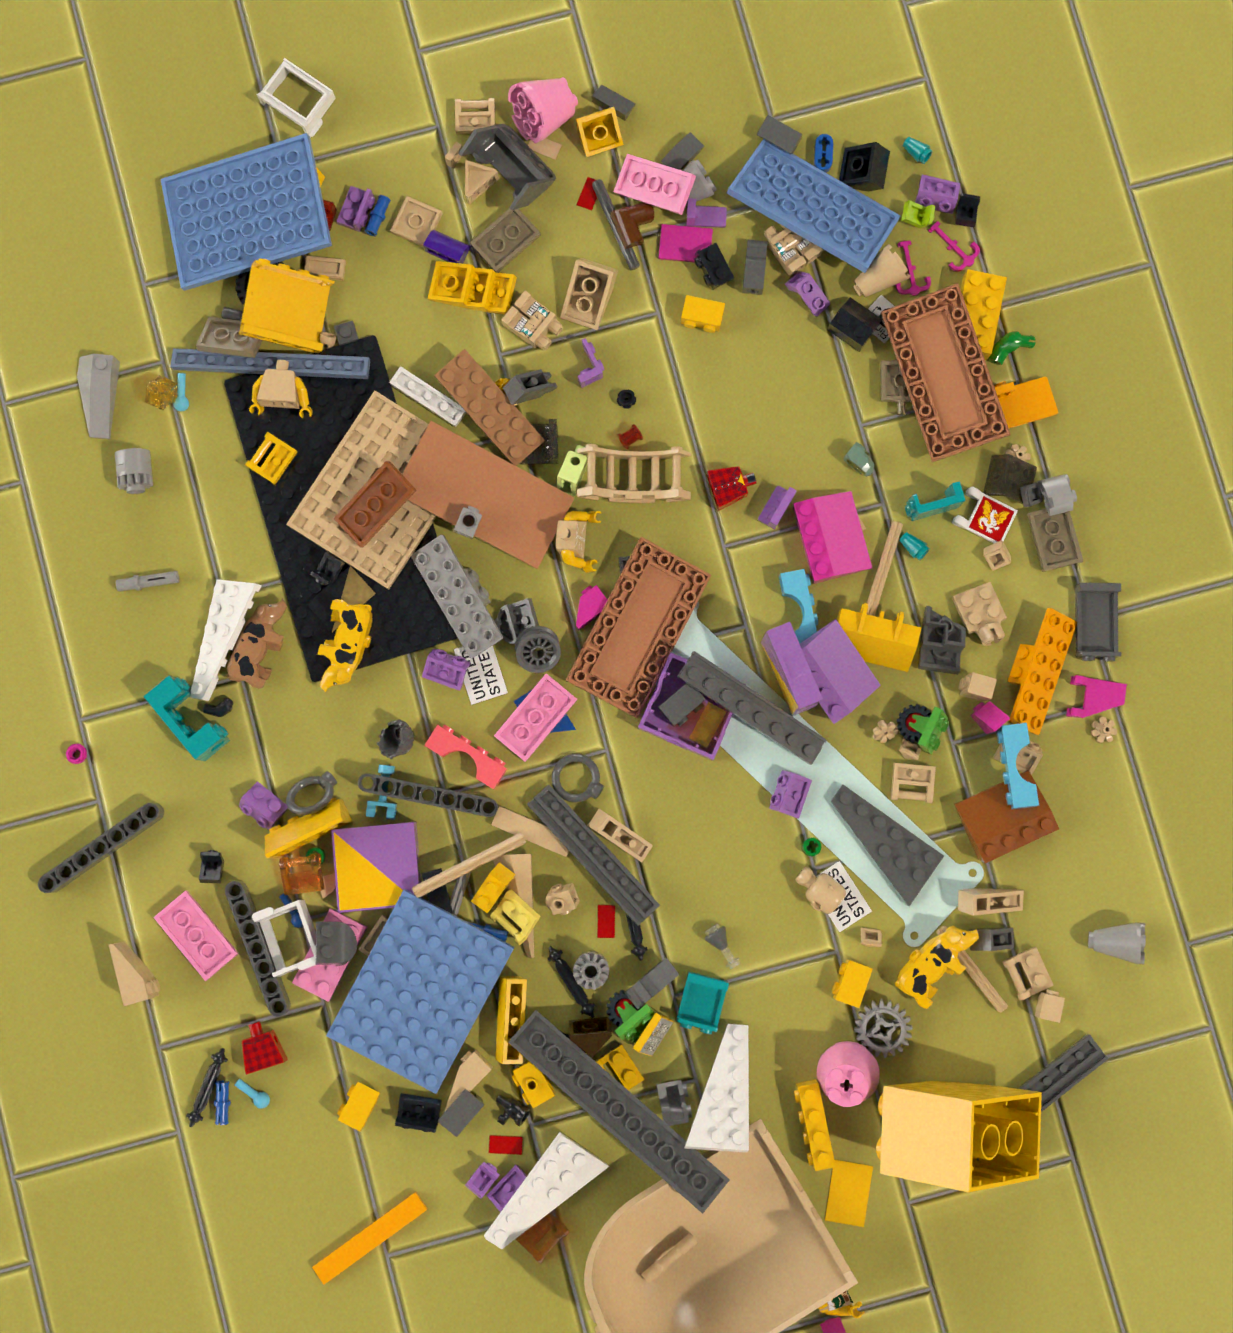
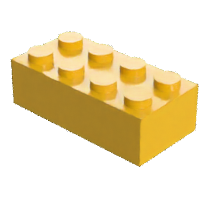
M967 269L963 276L960 290L984 359L987 360L993 350L1007 277Z

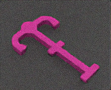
M937 221L928 231L930 233L935 231L949 245L947 249L949 251L953 249L963 259L961 266L957 267L951 262L949 267L955 272H960L966 266H972L974 259L980 252L979 246L973 242L970 247L975 249V253L972 256H967L956 245L958 242L956 240L952 241L938 227L940 222Z
M909 240L897 243L898 248L903 247L907 264L906 268L911 276L910 289L903 290L900 287L901 283L895 285L896 290L901 295L911 294L912 296H917L920 292L929 289L931 278L930 276L924 278L927 283L926 286L919 287L916 285L913 270H916V266H912L908 246L912 244Z

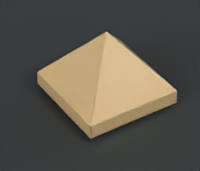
M903 738L899 751L905 759L918 760L922 748L918 744Z
M861 927V944L867 947H881V930Z

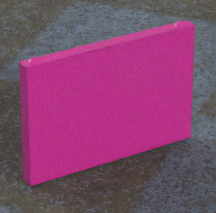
M662 224L659 259L694 262L696 251L712 244L713 229Z

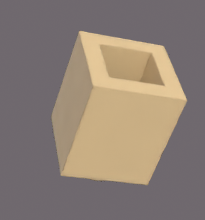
M1047 989L1046 993L1039 992L1035 1016L1060 1023L1065 998L1060 997L1059 992Z

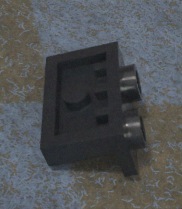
M717 243L696 251L694 262L698 269H702L704 273L703 279L708 287L711 286L712 290L734 279Z

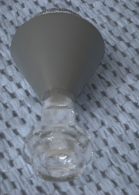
M717 923L704 931L707 935L704 940L722 952L728 962L725 965L726 967H729L731 970L740 964V958H735L728 948L725 926L720 927Z

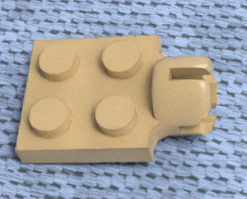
M991 582L952 597L968 634L976 633L984 646L992 645V641L997 643L1004 638L1005 633L1001 627V622L1006 620L1007 617Z

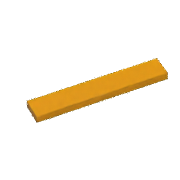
M415 1191L313 1265V1270L323 1285H325L420 1216L428 1208Z

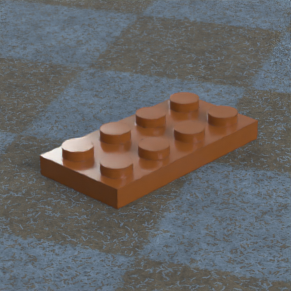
M386 461L333 519L362 548L417 490L390 461Z

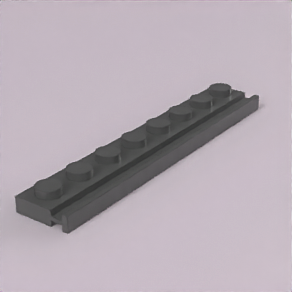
M695 651L692 652V655L677 676L809 765L813 764L824 742L826 743L827 741Z
M549 784L534 799L527 803V806L637 926L660 906Z
M1086 1034L1018 1089L1042 1092V1112L1108 1060V1057L1102 1052L1091 1035Z

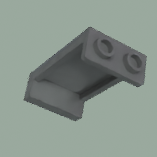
M1079 583L1075 585V621H1077L1076 658H1082V661H1095V658H1103L1105 662L1115 661V658L1122 656L1121 652H1118V593L1121 592V583Z

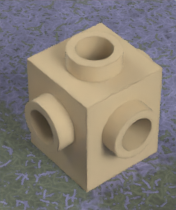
M573 883L563 886L562 884L552 886L545 899L548 909H551L553 915H566L576 909L580 902Z

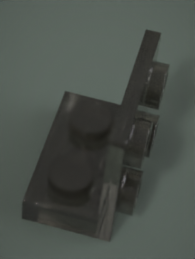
M549 419V424H531L545 442L526 457L520 465L559 464L557 419Z
M1010 454L992 455L983 493L988 496H1005L1023 504L1020 487L1034 483L1037 467Z

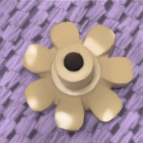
M1014 444L1011 450L1007 449L1005 456L1009 458L1005 460L1006 465L1012 464V469L1018 470L1019 466L1024 469L1028 465L1026 461L1031 458L1029 453H1025L1027 448L1021 446L1019 449V446Z
M1106 717L1099 718V722L1094 721L1091 724L1095 728V730L1091 731V735L1093 737L1098 736L1096 739L1098 743H1103L1104 739L1108 743L1113 741L1111 735L1117 734V729L1112 728L1115 722L1113 720L1107 722Z
M881 720L877 723L878 727L873 729L874 740H879L880 743H885L887 738L889 740L894 738V735H897L899 730L895 723L890 722L886 724L884 720Z

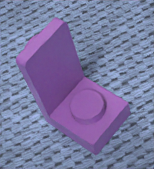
M688 198L686 226L726 227V207L696 206V199Z
M798 271L785 283L788 290L797 292L814 316H818L830 305L829 300L809 273Z
M586 338L582 339V346L593 369L586 368L578 375V382L581 388L602 379V371L605 370L601 360H596L594 356L596 351L591 342L588 343Z

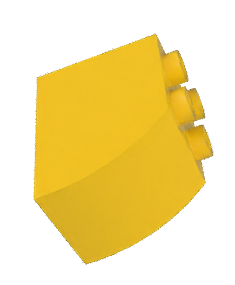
M924 1081L884 1086L883 1093L878 1101V1111L882 1116V1136L879 1138L876 1146L877 1157L881 1160L880 1174L968 1193L1039 1179L1042 1092L946 1081Z

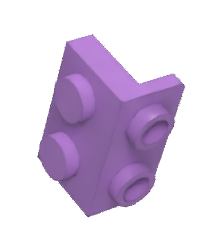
M258 781L241 797L239 807L244 814L252 816L259 826L268 830L274 827V824L288 810L287 804Z

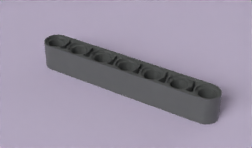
M371 773L363 774L358 779L359 788L368 793L485 817L494 816L498 811L497 802L488 797ZM364 777L372 778L373 786L371 788L363 787L362 780ZM385 781L393 783L394 788L392 792L387 793L382 789ZM406 785H410L414 789V793L410 797H406L402 792L403 787ZM430 789L434 792V798L431 801H426L423 798L422 793L424 790ZM447 793L452 794L455 798L451 805H446L443 802V796ZM467 797L472 798L475 802L474 807L471 809H466L463 806V800ZM492 802L495 806L494 811L491 813L484 812V803Z
M158 803L143 805L44 874L38 881L39 890L44 893H54L61 890L160 821L164 816V808ZM151 807L156 809V815L153 818L149 815ZM134 819L139 821V827L136 830L132 827ZM117 831L122 833V839L119 842L115 839ZM101 842L105 845L103 853H100L98 850ZM84 854L88 857L86 865H83L81 862ZM67 866L71 870V874L69 877H66L64 874V870ZM50 878L54 882L51 889L47 886V881Z
M232 881L225 887L227 900L268 1010L273 1016H282L291 1007L288 994L281 976L273 977L272 973L276 972L260 922H254L252 919V915L257 911L248 887L243 881ZM235 884H237L241 889L240 894L238 896L234 895L232 892V888ZM241 904H245L248 907L245 915L239 911ZM249 923L255 926L253 934L247 932L246 927ZM256 942L262 945L260 954L254 951V944ZM262 962L268 963V973H264L261 970ZM270 981L277 985L275 992H271L268 989ZM277 1001H281L284 1004L282 1012L275 1008Z

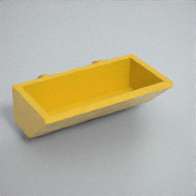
M868 603L862 604L860 612L843 608L839 611L838 623L865 662L905 672L909 671L917 649L921 627L903 623L904 612L900 611L897 613L895 621L883 618L884 611H880L878 617L868 615Z

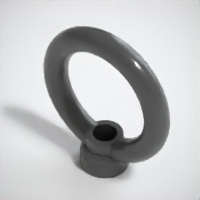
M569 754L561 758L553 769V788L566 801L582 802L590 797L597 799L604 788V785L600 783V773L597 765L591 758L583 754ZM571 762L585 764L592 774V782L587 790L581 794L568 793L560 783L562 769Z
M326 771L322 776H311L298 781L287 794V807L291 812L298 815H311L319 812L331 801L334 794L333 787L337 784L336 779L330 772ZM319 784L325 790L324 797L312 806L299 807L294 802L296 794L308 785Z

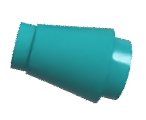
M910 136L906 138L902 145L917 163L925 164L933 153L929 145Z
M908 532L899 540L910 555L919 561L930 550L926 542Z

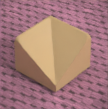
M1002 540L984 548V557L992 571L1011 563V555Z

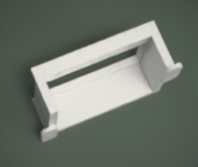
M284 58L283 63L263 90L256 95L262 105L269 104L300 125L305 133L313 137L323 124L321 118L336 98L333 90ZM289 73H292L323 94L306 118L272 95Z
M297 900L275 910L272 907H268L252 915L254 922H260L276 969V972L272 973L273 977H280L294 970H304L316 965V931L305 900ZM298 909L314 956L286 967L270 919Z

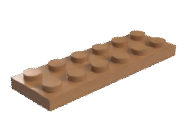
M465 349L434 375L511 464L517 466L545 442L543 437L515 405H511L507 396Z

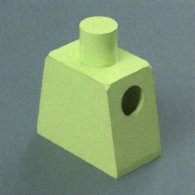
M577 445L574 452L568 451L557 476V488L574 497L577 494V489H579L587 468L586 455L577 453V449L585 448L581 445Z

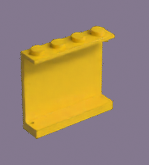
M259 258L255 260L251 265L239 335L311 353L322 352L323 343H320V334L323 329L330 286L335 281L329 280V277L326 275H310V272L307 270H292L290 266L285 264L273 265L267 259Z

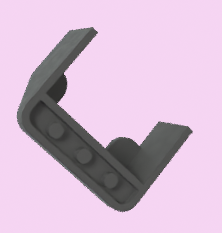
M505 124L474 129L458 153L460 156L472 154L474 159L480 164L491 163L515 188L512 193L514 201L509 207L511 210L530 205L556 179L553 171L511 127Z

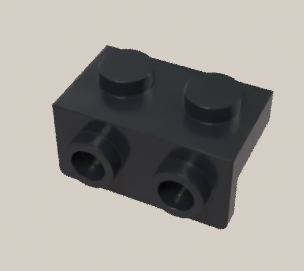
M401 1093L395 1126L435 1133L439 1123L438 1119L440 1118L442 1100Z

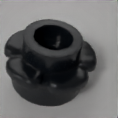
M629 389L620 391L617 398L618 405L623 406L624 409H629L632 405H635L636 397L634 392Z

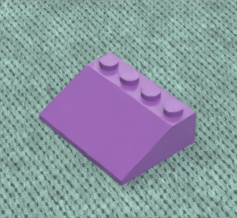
M836 619L800 643L805 659L823 698L819 704L833 724L851 713L881 686Z

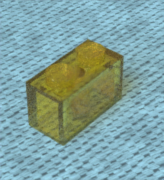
M708 702L688 740L706 749L726 711Z

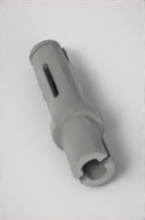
M178 571L145 576L134 575L131 578L116 580L117 591L132 589L139 591L146 587L179 583Z

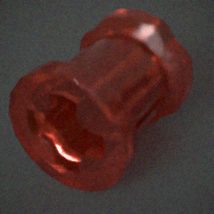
M635 424L631 425V428L626 432L617 434L618 439L626 450L636 441L643 440V436Z

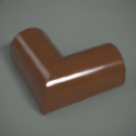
M639 203L611 211V218L625 249L644 243L638 226L651 223L654 220L655 214L652 205Z

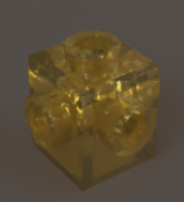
M159 375L154 381L149 382L145 402L164 410L177 399V383Z

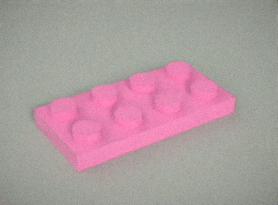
M627 154L613 192L682 215L696 176Z
M545 674L494 736L526 762L574 705L577 698L548 674Z
M188 890L184 891L153 917L205 981L239 954Z
M332 908L329 909L323 921L343 922L350 926L355 933L357 947L367 929V926L338 913ZM311 947L304 960L314 956ZM349 962L337 967L336 965H314L304 970H298L292 983L329 1002Z

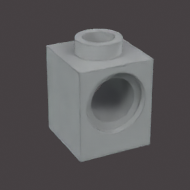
M468 506V508L463 507L453 532L473 539L482 517L479 514L480 510ZM466 516L472 517L474 525L471 527L465 526L463 518Z

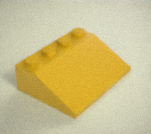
M334 797L325 808L317 813L305 815L301 818L298 815L287 820L288 824L283 827L277 825L269 829L270 833L265 835L266 858H279L330 833L331 830H336L352 822L353 820L343 800H336V797Z

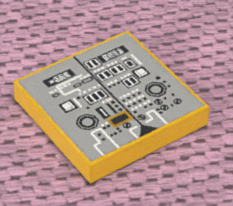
M655 1013L633 1046V1049L652 1057L674 1021L666 1016Z

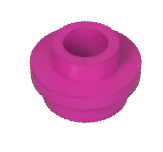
M72 744L66 751L67 760L73 764H80L87 757V750L81 744ZM77 750L80 752V756L78 758L74 756V753Z

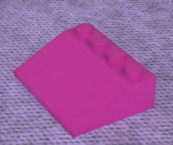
M851 491L793 503V510L813 584L872 569Z

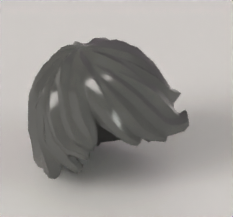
M400 719L388 722V728L383 729L381 735H379L381 741L377 742L381 754L390 759L406 754L413 746V731L405 721Z

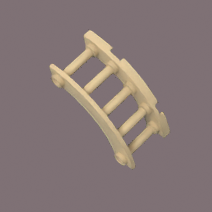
M587 444L585 448L577 449V453L587 455V484L585 488L577 489V497L590 500H599V497L608 498V502L655 503V500L666 499V502L691 500V492L683 490V487H681V458L691 456V452L683 450L682 447H671V450L637 452L599 448L596 444ZM595 457L606 458L605 488H598L595 484ZM614 459L629 460L628 489L626 491L616 490L614 487ZM673 459V487H671V490L659 489V460ZM637 460H651V489L649 491H638L636 488Z

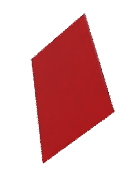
M587 177L576 204L577 206L592 211L597 199L592 185L596 181L595 179Z
M598 905L597 938H615V905Z
M490 1135L489 1153L522 1155L523 1137Z

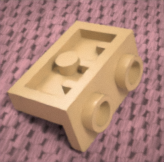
M1030 741V744L1019 751L1016 758L1017 770L1021 772L1029 770L1031 775L1033 774L1043 756L1042 748H1040L1039 744ZM1000 743L994 754V759L1000 762V752H1003L1002 743Z

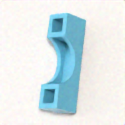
M805 569L780 573L779 575L782 596L796 601L802 610V623L794 631L799 644L816 633V625H818L817 614H813L812 606L815 605L812 593L809 594L808 586L811 585L809 574H805Z
M1027 723L1003 725L1000 727V731H997V739L999 744L1002 743L1003 752H1000L1001 764H1005L1006 772H1003V780L1005 785L1008 784L1009 793H1006L1007 805H1011V809L1039 806L1036 784L1024 780L1016 767V758L1019 751L1030 744Z

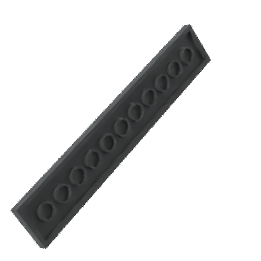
M537 1010L533 1012L508 1042L702 1214L730 1181L727 1176L696 1149H685L686 1141Z

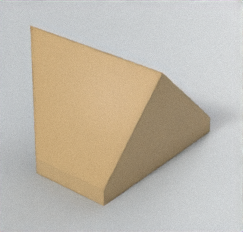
M465 160V196L470 205L499 180L496 169Z

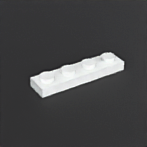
M401 366L389 382L390 385L454 427H457L466 414L459 404Z

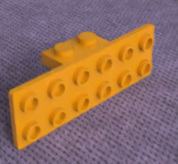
M1046 376L1014 385L1013 382L1006 383V381L994 385L1009 429L1058 414V409Z
M1047 608L1035 645L1020 644L1007 681L1014 685H1021L1009 723H1027L1028 732L1039 735L1077 623V621L1052 608Z

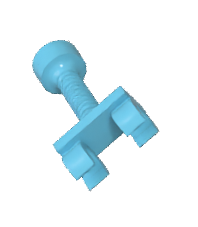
M379 764L378 773L381 776L390 777V775L394 774L395 766ZM385 781L382 785V789L385 792L388 791V781ZM379 795L378 801H367L366 817H375L376 806L388 807L386 819L395 820L397 804L387 803V796Z

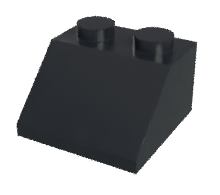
M877 142L845 148L839 181L855 190L869 192L884 189L890 151Z
M850 297L829 323L827 330L860 352L883 319Z

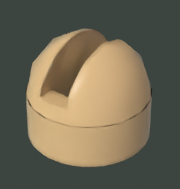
M321 332L320 343H323V347L325 344L328 345V348L333 347L336 335Z

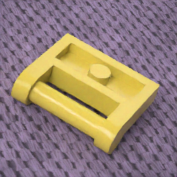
M512 889L506 892L496 910L490 915V918L506 929L519 945L527 939L541 917ZM505 913L522 931L520 932L502 914Z

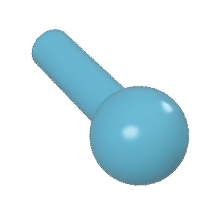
M177 373V397L173 400L174 408L181 412L189 407V400L185 397V373Z
M240 1078L234 1084V1086L253 1099V1103L257 1108L263 1109L269 1105L270 1097L266 1092H257Z

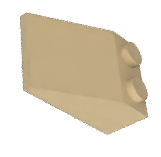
M584 258L577 259L560 318L598 330L612 294L618 270Z
M125 941L110 944L109 949L123 1005L127 1006L159 996V981L155 980L154 974Z

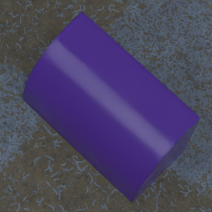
M436 230L430 232L423 244L425 252L447 262L461 264L464 263L471 246Z

